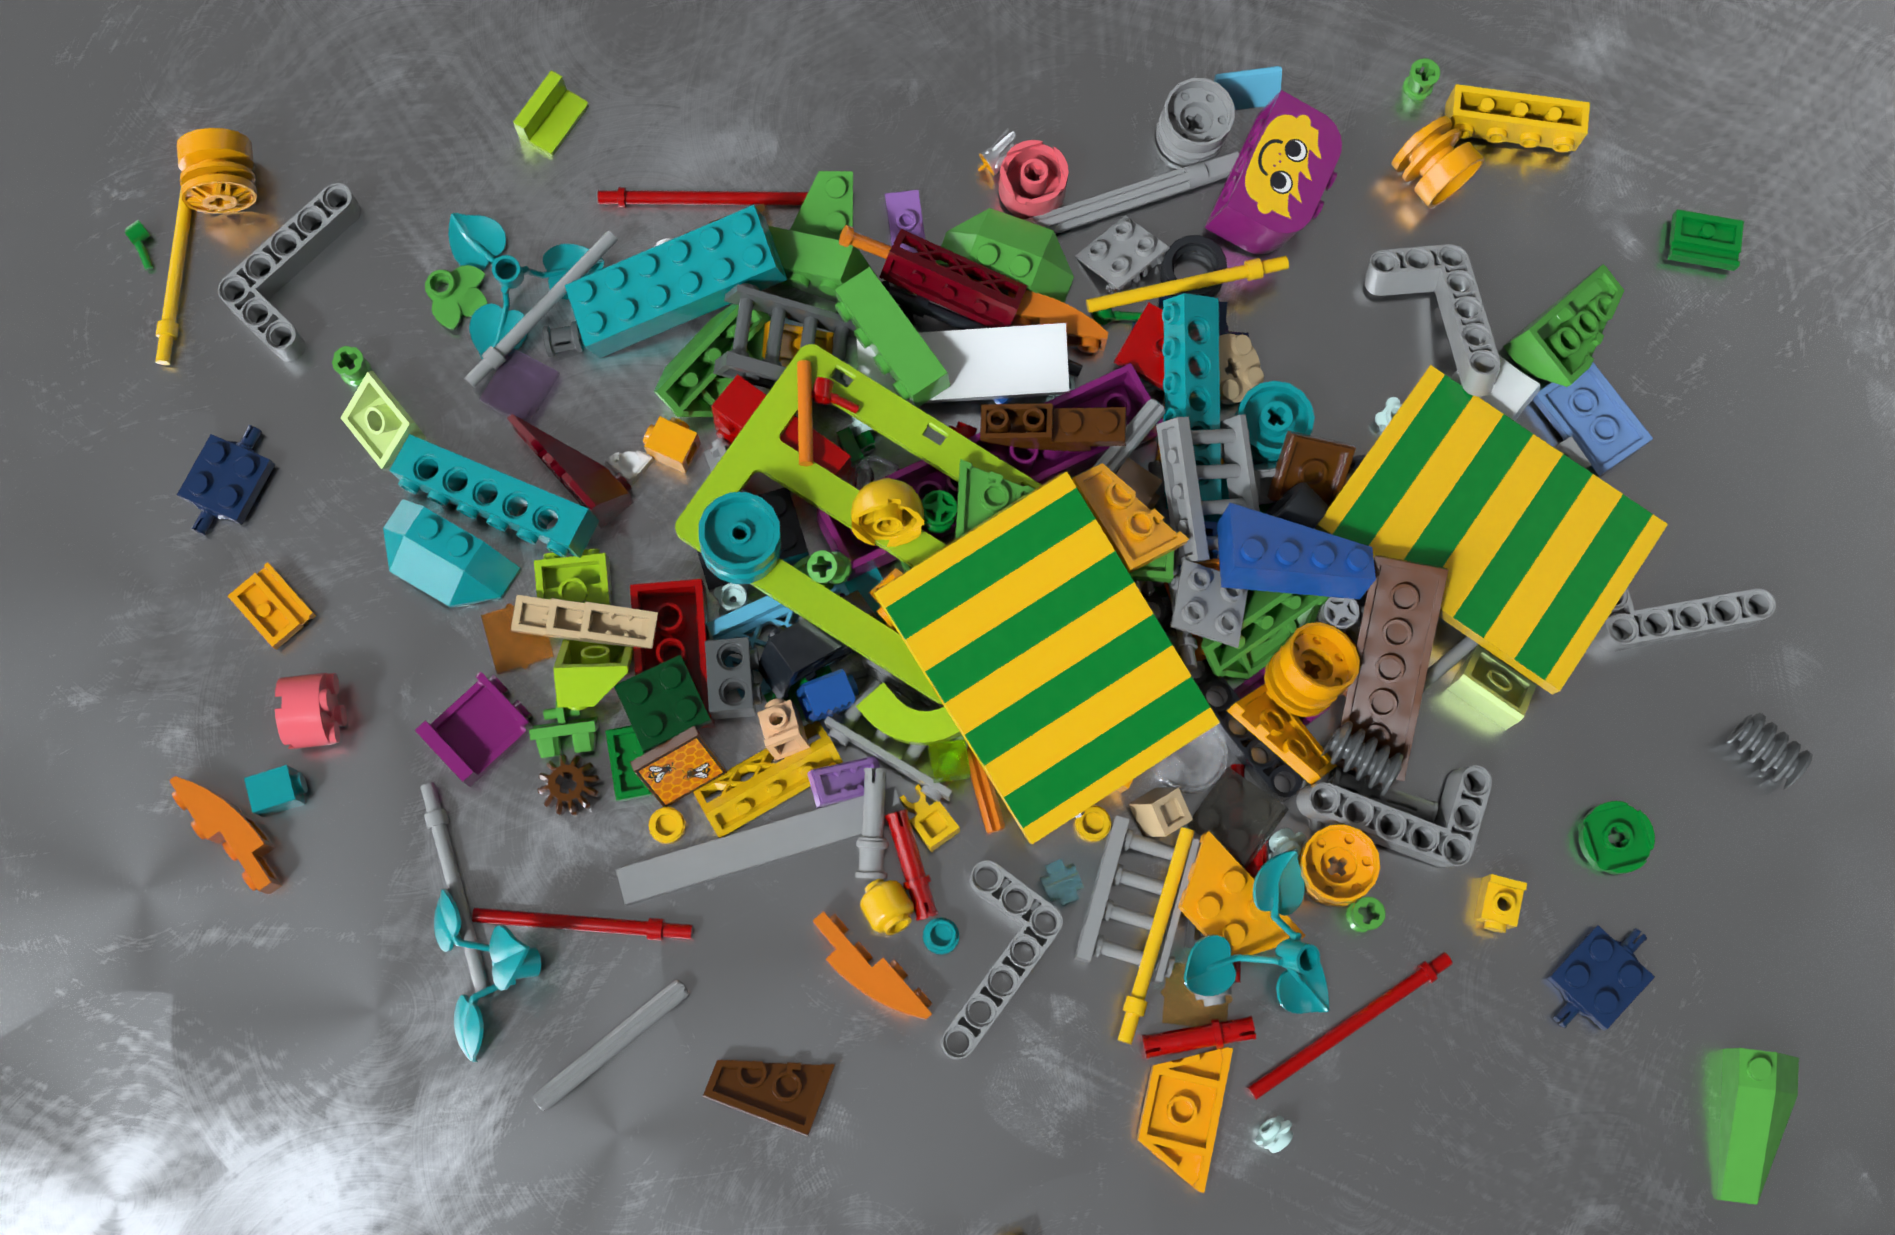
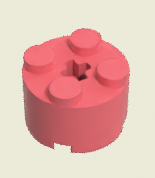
M1039 140L1020 142L1007 152L1000 168L999 196L1003 205L1014 217L1024 220L1033 216L1044 215L1062 206L1069 174L1068 164L1064 155L1054 146L1051 148Z
M316 673L281 677L278 679L275 697L282 696L281 708L275 709V719L280 739L284 745H289L288 749L334 745L340 742V726H346L347 713L345 706L338 704L339 679L336 673Z

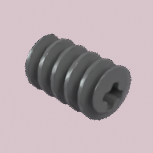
M1762 713L1747 716L1735 727L1725 742L1729 745L1739 740L1741 742L1737 750L1739 754L1749 749L1752 750L1748 760L1751 764L1759 759H1763L1764 762L1760 771L1764 773L1774 768L1775 772L1771 780L1776 782L1785 777L1787 781L1784 789L1790 787L1806 772L1812 761L1813 754L1808 750L1800 752L1801 744L1797 741L1788 743L1789 735L1786 732L1776 734L1778 726L1773 722L1764 725L1766 716Z
M1349 720L1335 731L1320 757L1329 751L1333 752L1330 762L1332 765L1344 759L1343 772L1347 773L1354 767L1358 768L1355 779L1359 781L1366 775H1369L1368 788L1372 789L1378 783L1383 784L1380 794L1383 797L1393 785L1402 769L1403 754L1399 752L1389 758L1391 748L1387 744L1376 750L1378 739L1375 736L1363 742L1365 730L1361 728L1354 734H1351L1353 723Z

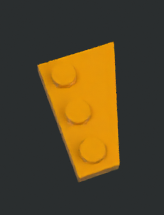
M1101 463L1072 478L1129 573L1188 542V537L1181 531L1176 533L1163 521V515L1155 508L1151 511L1136 498V492L1105 464Z
M1263 684L1226 710L1311 785L1337 766L1330 763L1331 757L1327 753L1320 757L1324 750L1297 715L1288 713L1276 704L1268 693L1266 684Z

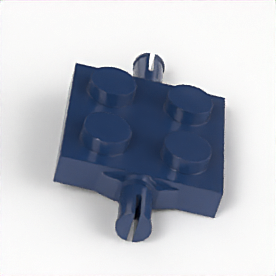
M248 425L240 442L226 441L210 434L177 493L180 498L195 504L201 510L193 527H191L193 531L205 536L214 517L229 519L240 525L243 524L275 466L273 461L257 454L253 450L260 434H262L260 429Z
M1597 925L1552 972L1547 980L1562 993L1567 1002L1553 1017L1556 1022L1561 1021L1559 1023L1561 1027L1566 1028L1579 1013L1590 1018L1603 1031L1607 1030L1655 978L1638 961L1634 954L1641 944L1647 940L1645 934L1638 937L1642 931L1634 928L1633 932L1621 943L1614 940Z

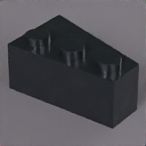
M858 590L847 596L844 593L838 594L846 601L880 621ZM800 616L797 623L788 628L786 625L779 626L768 635V641L758 662L760 669L757 670L775 696L786 699L789 697L788 691L792 685L803 678L807 682L814 680L818 677L815 671L833 661L838 664L854 653L855 650Z

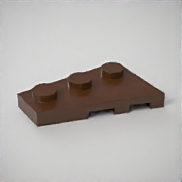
M717 1060L703 1098L808 1137L835 1064L811 1065L791 1062L784 1064L763 1063L762 1061Z

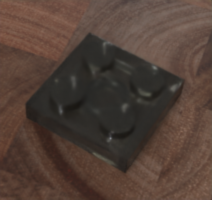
M1228 767L1193 815V820L1186 826L1200 836L1204 832L1210 831L1239 864L1247 869L1289 809Z

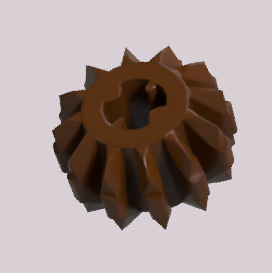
M563 754L560 755L559 767L552 761L547 763V767L552 771L550 775L546 773L539 774V779L548 784L538 788V793L543 796L549 795L545 799L544 805L547 808L556 805V813L562 816L569 807L571 815L577 816L579 814L578 804L581 803L587 810L592 807L591 803L586 800L588 795L599 797L600 792L590 786L598 784L601 780L598 775H590L595 768L591 762L582 766L583 758L575 755L570 764L568 757ZM572 777L577 786L574 790L569 788V793H566L562 784L565 780L570 782L569 778Z

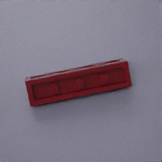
M900 229L879 276L881 279L927 298L990 328L1010 327L1027 288L1025 284L903 229ZM904 243L915 248L917 252L912 253L901 248V244ZM935 260H941L947 263L949 267H943L937 264ZM972 274L976 277H979L981 281L976 282L970 279L967 275ZM1003 288L1016 294L1015 298L1009 297L1001 293L999 289Z

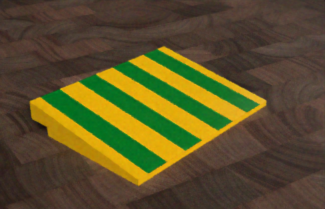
M1430 365L1314 529L1370 546L1373 549V558L1375 555L1448 568L1439 617L1553 695L1561 691L1668 524L1481 398L1468 394L1462 385Z
M1068 472L1055 476L1034 491L1022 496L873 592L1030 844H1034L1220 723Z

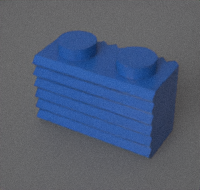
M844 669L803 683L796 691V696L805 719L811 725L815 721L819 722L821 719H826L827 716L832 717L835 713L845 712L854 703L855 696L859 695L853 676H846Z

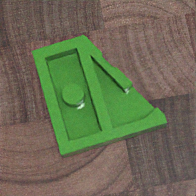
M819 171L790 230L839 240L840 234L846 225L853 227V171Z

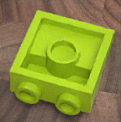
M585 549L581 558L576 556L561 557L555 553H546L543 555V559L534 560L537 598L549 600L554 598L581 603L592 602L612 605L609 557L606 553H600V549Z

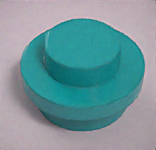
M943 917L931 920L923 931L924 944L928 950L935 954L943 955L950 953L959 942V930L956 924L950 919Z

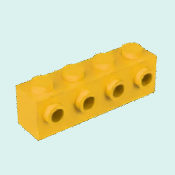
M1455 84L1446 101L1444 116H1447L1452 121L1453 125L1450 130L1458 128L1461 131L1460 139L1474 137L1486 139L1491 143L1511 142L1518 143L1526 148L1540 146L1553 148L1557 152L1576 151L1588 134L1590 102Z

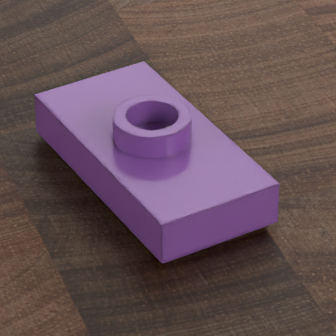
M910 190L885 193L891 245H893L900 229L925 239L919 191ZM904 243L901 244V248L912 253L917 252L915 248Z
M871 756L810 770L807 775L816 807L864 796V768H880L878 758Z

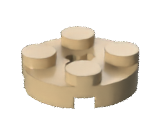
M1243 334L1220 335V401H1223L1221 403L1224 404L1238 403L1242 401L1250 389L1263 383L1264 373L1261 370L1259 357L1249 337ZM1228 361L1233 367V374H1227L1225 368L1228 367Z

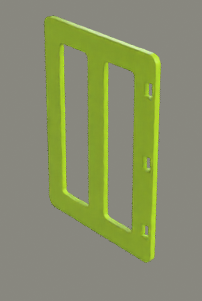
M808 344L800 348L677 519L675 530L680 540L701 552L699 521L704 509L720 496L730 492H741L751 477L757 472L765 474L852 529V503L860 490L814 461L811 466H800L799 452L780 440L781 435L798 413L797 362L801 360L811 361L812 391L816 378L823 377L834 382L832 393L838 394L860 407L855 414L837 404L833 405L958 482L959 463L960 459L972 463V466L988 473L992 471L1003 476V479L1018 485H1027L1037 489L1041 484L817 345ZM836 369L853 379L848 387L831 378ZM928 426L946 437L941 445L924 436ZM922 529V533L918 538L896 547H887L889 540H875L877 546L911 567H914L946 546V544ZM779 558L776 566L764 578L750 583L931 700L943 705L897 632L820 583L812 580V578Z

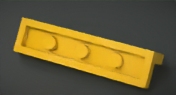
M815 721L812 725L807 724L804 726L807 739L817 733L820 737L809 744L810 748L787 756L777 763H771L774 757L765 748L730 768L726 774L693 792L719 838L810 787L807 775L810 770L843 763L832 740L820 722ZM749 772L754 773L750 779L740 781L742 776ZM718 790L723 791L720 796L707 803L706 797Z

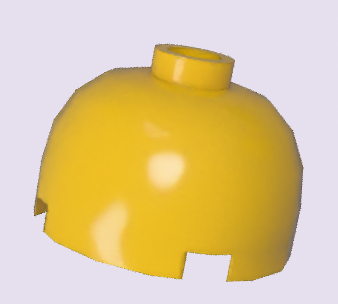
M891 478L870 482L860 489L853 500L851 509L852 532L857 539L869 545L875 546V540H889L887 547L907 544L918 538L922 533L921 526L924 525L922 500L913 487L905 482Z

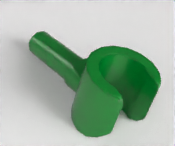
M137 220L126 227L125 234L138 251L145 271H149L154 267L143 241L151 237V234Z
M1112 308L1092 312L1095 321L1100 326H1105L1119 320L1138 321L1142 314L1141 312L1113 311Z

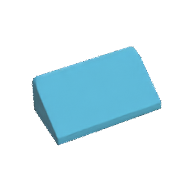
M1275 66L1216 74L1214 82L1219 83L1229 93L1235 110L1264 107L1281 91L1282 67Z

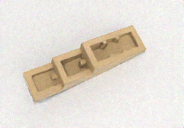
M517 595L511 631L584 642L653 649L658 612L592 602L581 603L554 598L549 600Z

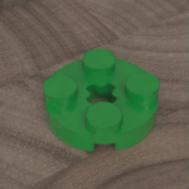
M1610 801L1600 804L1591 809L1579 823L1578 838L1581 851L1591 866L1599 872L1618 875L1635 871L1646 863L1645 860L1654 848L1655 832L1649 818L1641 810L1637 811L1634 807L1629 806L1628 803L1623 801ZM1612 828H1615L1617 833H1623L1625 839L1620 841L1621 848L1616 847L1614 843L1609 841L1608 836L1611 835Z

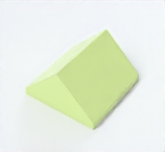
M374 371L367 372L341 419L380 468L384 469L394 463L409 434L422 440L426 439V436Z
M1477 645L1449 684L1447 690L1507 730L1523 719L1537 685Z

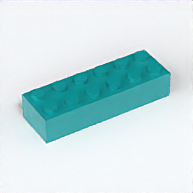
M752 205L565 285L585 348L597 357L602 358L731 304L724 301L725 294L736 285L752 284L757 286L759 291L786 281L787 277L766 218L755 205Z

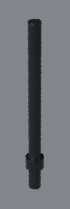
M892 286L889 288L888 292L897 304L911 309L910 313L923 318L926 315L960 330L990 328L968 317L931 303L929 299L920 295L914 296ZM1068 359L1069 375L1078 378L1083 365Z

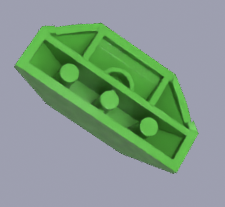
M988 208L947 231L941 247L1027 285L1026 290L1046 295L1064 303L1074 279L1054 230L992 208ZM936 260L937 264L944 267H949L947 263L941 260ZM972 274L967 275L974 279L980 280L979 277H976Z
M731 304L713 317L665 367L654 393L677 417H713L712 404L733 380L713 374L715 360L733 349L739 305ZM757 310L752 311L746 352L751 358L763 360L764 325L766 322L771 321V317L767 313Z
M1248 590L1239 647L1235 648L1203 637L1201 647L1213 674L1222 677L1251 678L1268 664L1271 657L1286 643L1296 629L1307 623H1314L1320 606H1323L1328 597Z

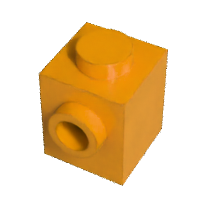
M659 416L655 425L651 424L648 427L643 438L647 454L652 456L654 460L685 474L701 442L698 433L690 430V426L684 421L675 417L667 420Z

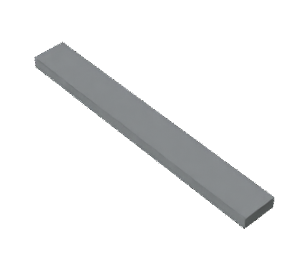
M896 786L885 790V815L902 810ZM864 796L615 869L625 905H630L861 836ZM884 815V828H888V821Z

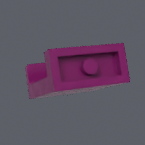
M481 671L475 676L478 681L431 724L425 720L415 729V732L469 787L477 782L529 734V729H533V725L528 721L532 714L518 699L512 704L503 695L508 689L494 674L488 679Z

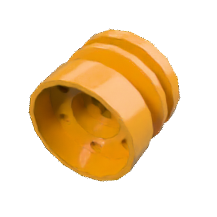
M1441 116L1417 131L1404 144L1391 162L1397 172L1404 171L1402 177L1406 182L1422 176L1414 191L1428 208L1437 206L1453 195L1474 176L1485 161L1483 156L1470 142L1464 143L1455 149L1453 148L1461 136V131L1458 128L1450 130L1453 124L1447 116Z
M204 128L188 132L177 140L178 167L182 171L180 173V185L182 186L181 200L187 207L205 213L225 214L249 208L256 202L257 189L255 187V174L252 172L254 164L252 142L246 135L226 128Z
M1322 622L1307 623L1296 629L1286 643L1271 657L1265 667L1264 681L1270 696L1278 706L1288 713L1300 717L1317 716L1325 711L1354 682L1359 673L1360 659L1356 647L1342 631Z
M1330 825L1317 831L1303 846L1298 856L1301 876L1305 883L1304 893L1316 903L1328 907H1342L1359 900L1375 885L1380 871L1379 853L1372 839L1360 829L1348 825ZM1328 860H1331L1333 863L1338 861L1342 863L1343 867L1340 870L1342 876L1338 873L1329 874L1327 869L1331 864Z

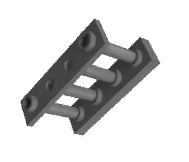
M739 284L726 293L724 299L726 302L739 305L733 349L715 360L713 374L734 379L738 374L753 385L771 389L787 368L783 367L782 363L779 362L785 319L803 324L800 348L808 344L815 345L817 328L835 333L832 355L845 362L848 337H853L855 335L854 330L857 328L851 320L845 322L838 312L834 313L759 291L757 286L752 284ZM753 310L771 314L766 355L763 360L751 358L746 352ZM836 369L831 378L848 387L849 385L843 379V373ZM828 403V404H827V405H831V406L837 407V406L833 405L832 403Z

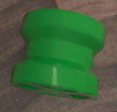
M942 490L928 493L922 500L924 509L923 527L933 533H943L949 530L954 523L957 512L956 501L952 495Z

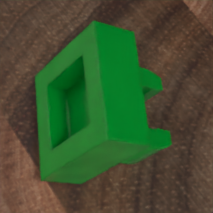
M849 427L836 432L839 447L851 455L852 473L864 468L863 455L876 449L874 445L876 443L870 430L859 434L855 438Z

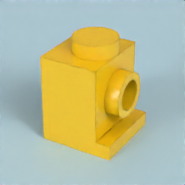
M1494 874L1482 877L1473 920L1484 922L1485 929L1499 933H1506V929L1517 927L1523 893L1526 891L1527 883ZM1499 898H1504L1507 901L1505 911L1499 909L1497 905Z

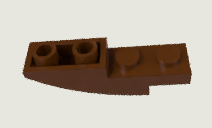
M1053 403L981 405L980 439L981 441L999 445L1052 451H1091L1092 446H1126V407L1054 408Z

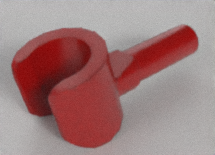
M823 377L816 378L812 391V397L815 402L820 404L831 402L855 414L857 413L859 405L838 394L832 393L834 386L832 380Z

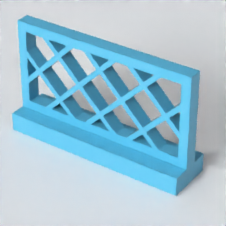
M845 582L834 584L831 589L835 594L841 592L846 596L849 595ZM767 595L706 624L714 640L748 637L752 648H755V645L765 648L767 642L758 639L762 627L772 624L778 627L786 625L788 628L792 626L790 623L795 612ZM787 616L785 622L779 621L780 619ZM754 632L753 637L747 636V634ZM728 656L724 661L726 667L734 668L733 663L739 665L742 662L741 659ZM764 678L761 683L762 696L772 691ZM737 689L741 699H743L745 691Z

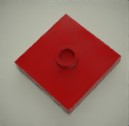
M1148 302L1117 354L1114 363L1120 367L1131 363L1140 378L1164 391V356L1162 351L1164 344L1163 310Z

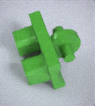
M556 700V708L544 709L543 715L545 720L557 719L558 722L534 725L533 729H529L530 740H536L541 758L562 754L559 736L572 735L575 753L593 751L596 743L595 731L600 725L598 716L569 720L571 716L581 715V710H571L568 707L557 708Z

